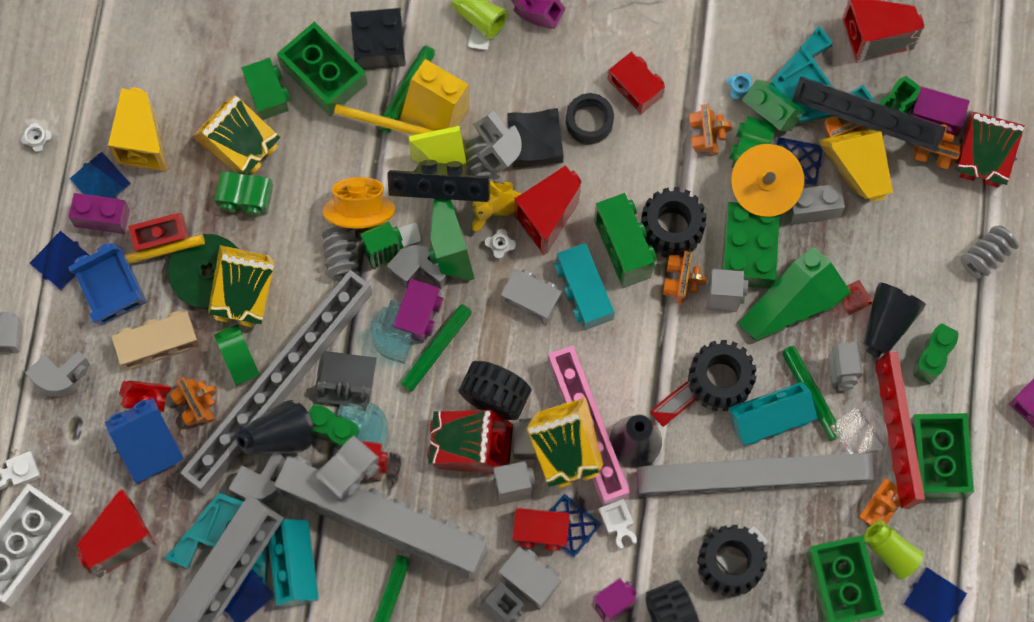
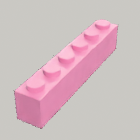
M573 345L548 354V365L563 404L586 397L603 461L600 472L596 477L592 478L602 506L604 507L621 499H628L630 491Z

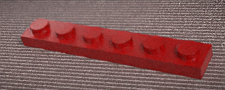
M888 351L875 361V372L880 388L879 394L882 400L888 445L893 462L892 468L897 484V496L899 497L901 509H911L924 501L925 498L898 352Z

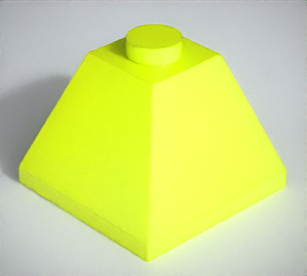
M460 126L409 136L411 158L415 162L420 163L424 160H435L437 163L459 161L467 165Z

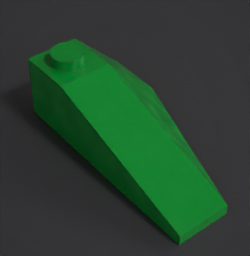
M434 199L430 236L433 249L428 250L432 264L438 263L441 274L473 280L475 278L452 201Z
M813 246L784 272L738 322V326L753 340L759 341L785 330L786 326L797 321L802 323L809 320V316L821 311L825 313L832 310L851 294V291L832 262Z

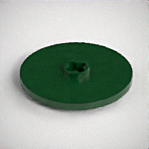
M202 234L205 240L203 245L173 252L168 265L169 282L174 293L186 304L199 309L209 308L220 245L239 249L230 240L214 234ZM212 267L213 275L203 276L202 268Z

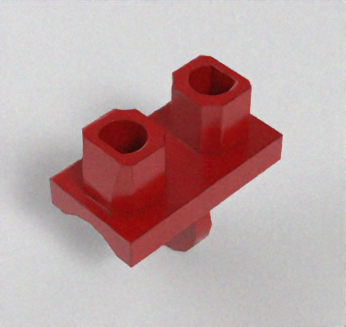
M123 381L119 391V396L122 397L121 406L131 409L138 402L153 398L159 411L164 412L165 400L171 387L167 384Z

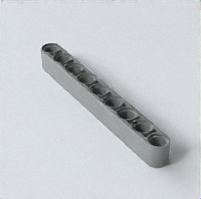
M870 453L652 465L637 468L638 494L641 497L860 485L875 482L873 457Z

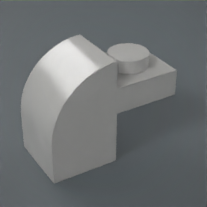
M494 110L473 123V126L488 144L477 156L492 175L504 170L517 159L521 152V138L515 125L507 129Z
M413 245L406 247L398 252L387 265L388 274L406 288L410 279L416 280L421 274L440 289L448 282L447 275L441 274L438 263L432 264L428 251L430 248L425 246Z
M78 351L58 368L46 355H43L25 374L45 394L52 397H66L78 390L72 381L83 377L88 371L87 367L90 366V363Z
M277 453L272 454L261 475L241 466L229 488L231 494L244 501L249 495L263 504L275 499L278 493L274 485L285 464L283 456Z

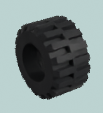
M669 187L664 188L662 194L657 191L653 194L652 199L649 197L643 208L640 222H642L646 230L647 237H645V241L648 246L652 245L655 253L658 250L661 251L662 257H667V254L678 255L679 253L683 256L684 251H694L697 248V244L702 240L707 219L706 213H703L705 207L703 203L698 204L699 198L696 195L693 197L689 196L690 191L686 189L684 193L679 192V187H674L673 191H669ZM666 213H676L686 220L688 227L682 232H668L661 227L658 219Z
M721 340L720 344L712 341L708 347L706 345L701 347L699 353H696L688 374V381H690L689 389L690 392L694 391L693 397L696 401L699 399L703 401L701 405L705 408L710 405L713 406V411H718V408H722L723 411H729V407L745 402L754 387L757 377L755 375L757 371L756 365L752 364L754 359L752 355H746V348H737L738 343L732 341V344L728 345L727 340ZM716 364L729 366L737 376L736 384L727 388L714 385L707 376L708 368Z
M472 361L458 392L468 403L480 410H492L506 420H517L529 398L532 388L524 379L508 369L486 361Z
M732 524L731 527H727V525L721 526L719 530L715 529L706 537L699 550L697 564H699L698 573L703 576V583L705 585L709 584L711 591L716 592L717 590L721 592L722 596L731 594L732 597H737L741 593L743 595L748 593L759 583L767 568L768 563H766L768 555L767 552H764L765 545L763 541H758V535L755 532L751 534L748 532L749 528L744 526L743 529H740L738 525ZM735 547L744 553L748 566L742 574L730 575L719 567L716 557L722 548Z
M678 580L646 592L645 601L652 622H700L686 588Z

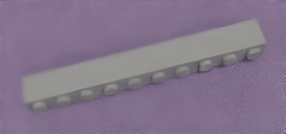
M349 270L180 472L189 484L203 495L210 491L242 452L237 444L239 430L281 404L371 297L372 289L369 283Z

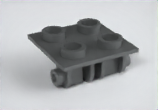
M325 351L321 377L317 383V402L369 409L377 358Z

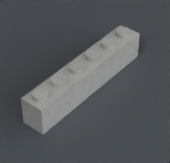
M248 495L166 622H217L284 518L265 504Z

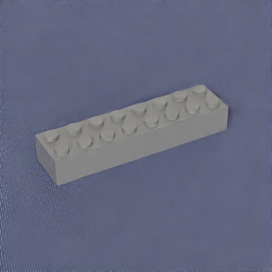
M296 456L295 459L287 457L274 485L279 497L475 581L487 554V542L483 541V536L469 531L468 534L458 530V525L446 520L443 523L433 519L434 515L427 511L419 510V512L408 509L410 505L399 499H395L394 502L385 499V494L373 488H370L369 491L360 488L352 498L348 499L346 497L341 501L318 480L316 475L320 470L311 467L310 461Z

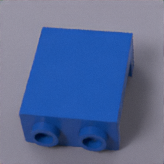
M111 243L100 246L97 249L98 252L90 256L84 255L74 261L75 264L68 267L70 272L76 275L92 310L89 315L93 323L100 326L147 303L122 247Z
M153 398L140 401L133 408L125 412H118L105 421L107 431L135 484L184 460L180 448Z

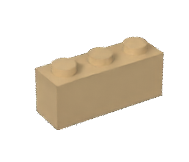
M176 311L170 313L167 316L168 318L159 321L157 319L148 320L142 324L143 326L134 329L131 327L119 330L116 335L111 336L123 370L126 372L200 347L188 312Z

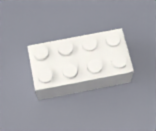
M27 484L0 520V601L10 608L13 607L77 521L69 511L30 484Z

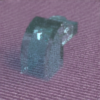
M390 300L388 308L383 307L379 319L382 324L372 321L371 336L376 350L383 357L405 364L413 337L412 333L393 327L401 304Z
M369 402L366 412L363 411L361 406L349 403L348 406L340 405L338 417L349 419L361 427L357 439L359 441L382 443L385 451L389 438V427L384 412L371 402Z

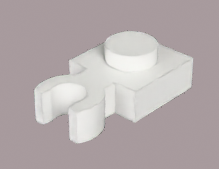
M31 451L5 461L8 468H0V475H2L0 490L6 488L10 481L13 482L15 487L41 478Z
M624 499L599 508L598 511L608 535L615 532L617 534L616 546L619 550L624 548L621 542L624 537L630 538L633 545L637 543L636 535L628 530V527L633 526L634 522Z

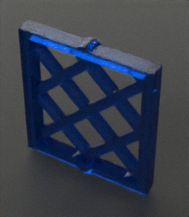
M778 137L777 145H783L793 155V151L800 148L804 155L798 158L799 163L803 159L808 158L812 164L807 168H804L801 164L803 173L808 178L804 179V184L816 186L821 167L823 151L821 146ZM787 144H792L796 146L790 149ZM804 147L813 148V149H812L811 151L807 152V150H806ZM817 151L819 156L818 161L815 162L810 155ZM812 168L816 169V174L814 178H812L807 172Z
M564 493L549 511L556 512V508L560 503L565 502L566 511H561L562 513L580 514V523L571 524V521L569 522L568 541L570 549L561 547L575 558L584 545L589 543L590 538L602 523ZM569 503L578 510L569 511ZM583 514L593 522H584ZM594 525V530L585 536L584 526ZM571 527H581L582 536L572 537ZM573 540H582L583 543L577 550H573Z

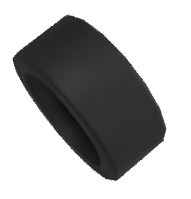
M586 93L579 95L572 100L567 108L565 121L567 131L572 138L580 143L595 144L603 141L612 131L614 122L613 107L607 99L599 94ZM592 106L600 109L605 117L603 126L596 131H585L579 128L575 122V115L580 108Z

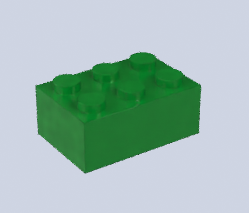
M315 21L277 52L279 65L329 116L334 114L336 104L343 106L367 85L366 72Z
M625 193L596 203L594 214L595 225L622 289L650 279L655 268L654 261L657 260L653 247L648 246L645 241L647 234L644 225L636 220L635 214H637L635 204L632 199L628 200Z
M728 202L725 212L722 270L744 271V280H748V287L770 289L776 281L780 215L772 217L758 216L744 209L739 202Z
M968 413L914 414L910 421L924 498L963 499L971 496L974 493Z
M863 535L809 547L806 554L824 622H869L878 620L884 615Z

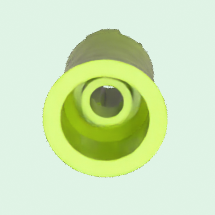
M453 0L451 8L457 11L458 15L471 23L488 40L493 39L499 34L506 24L509 15L508 10L487 0Z
M883 521L874 522L863 535L865 542L888 566L896 579L909 577L922 563L923 551L909 543Z

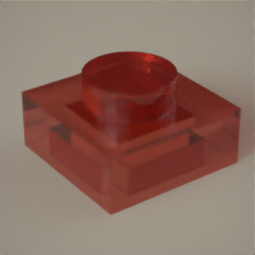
M860 280L847 285L851 294L841 304L848 316L872 305L871 298Z

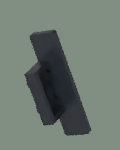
M424 160L418 164L414 171L389 170L387 173L388 194L390 196L489 202L490 178L488 176L471 175L470 165L462 164L459 161L437 163L435 160Z

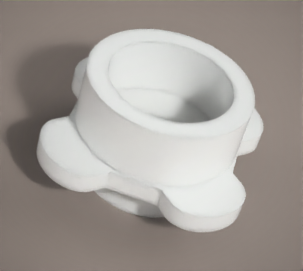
M33 123L26 129L25 134L21 137V142L24 145L33 147L35 152H41L44 149V144L51 140L52 134L49 130L45 131L39 124Z
M505 229L497 230V234L487 237L485 240L486 247L491 249L494 257L497 259L503 258L504 255L516 247L515 241L507 236Z

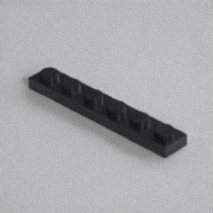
M800 77L792 100L934 152L938 151L946 129L945 126L806 77Z

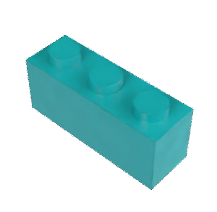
M583 243L557 253L556 263H553L558 278L563 277L566 285L563 286V290L567 300L573 301L575 309L572 311L577 324L582 323L585 331L612 321L615 312L587 244Z
M803 382L728 408L735 436L743 445L756 444L763 438L781 435L785 430L808 425L810 421L818 419L811 391Z
M284 519L268 542L276 606H302L319 600L308 520Z

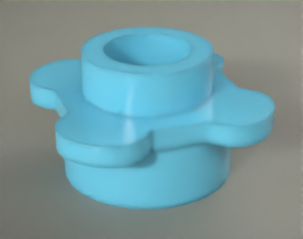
M738 74L727 79V85L731 88L730 96L732 99L738 100L748 93L752 86L749 74Z

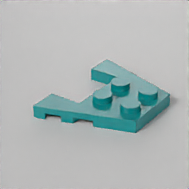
M821 26L814 30L809 39L802 44L798 52L771 81L775 87L792 100L800 77H806L834 87L813 59L831 48L833 44ZM864 85L850 92L851 94L876 102ZM797 103L805 110L797 122L798 124L833 116Z
M218 493L197 518V521L190 530L182 536L179 543L167 554L165 559L190 568L199 543L215 547L243 504V501ZM267 543L240 586V589L260 597H264L266 593L269 543Z

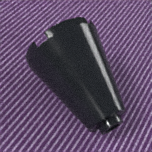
M883 282L878 283L863 345L867 347L866 352L880 358L881 354L884 355L891 351L923 312L926 304L913 295L909 296L903 293V290Z
M294 400L284 401L241 428L238 432L237 444L246 454L300 453L309 449L313 442V437L310 438V429H313V422L308 411L301 403H294Z
M633 415L621 419L610 433L609 439L616 458L627 467L639 468L649 465L657 458L662 448V436L658 427L644 415Z

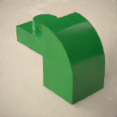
M238 324L233 327L224 328L219 333L214 334L236 386L260 376Z

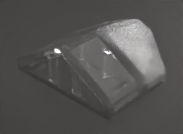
M869 399L856 406L830 427L850 454L877 453L888 445V434L884 418Z

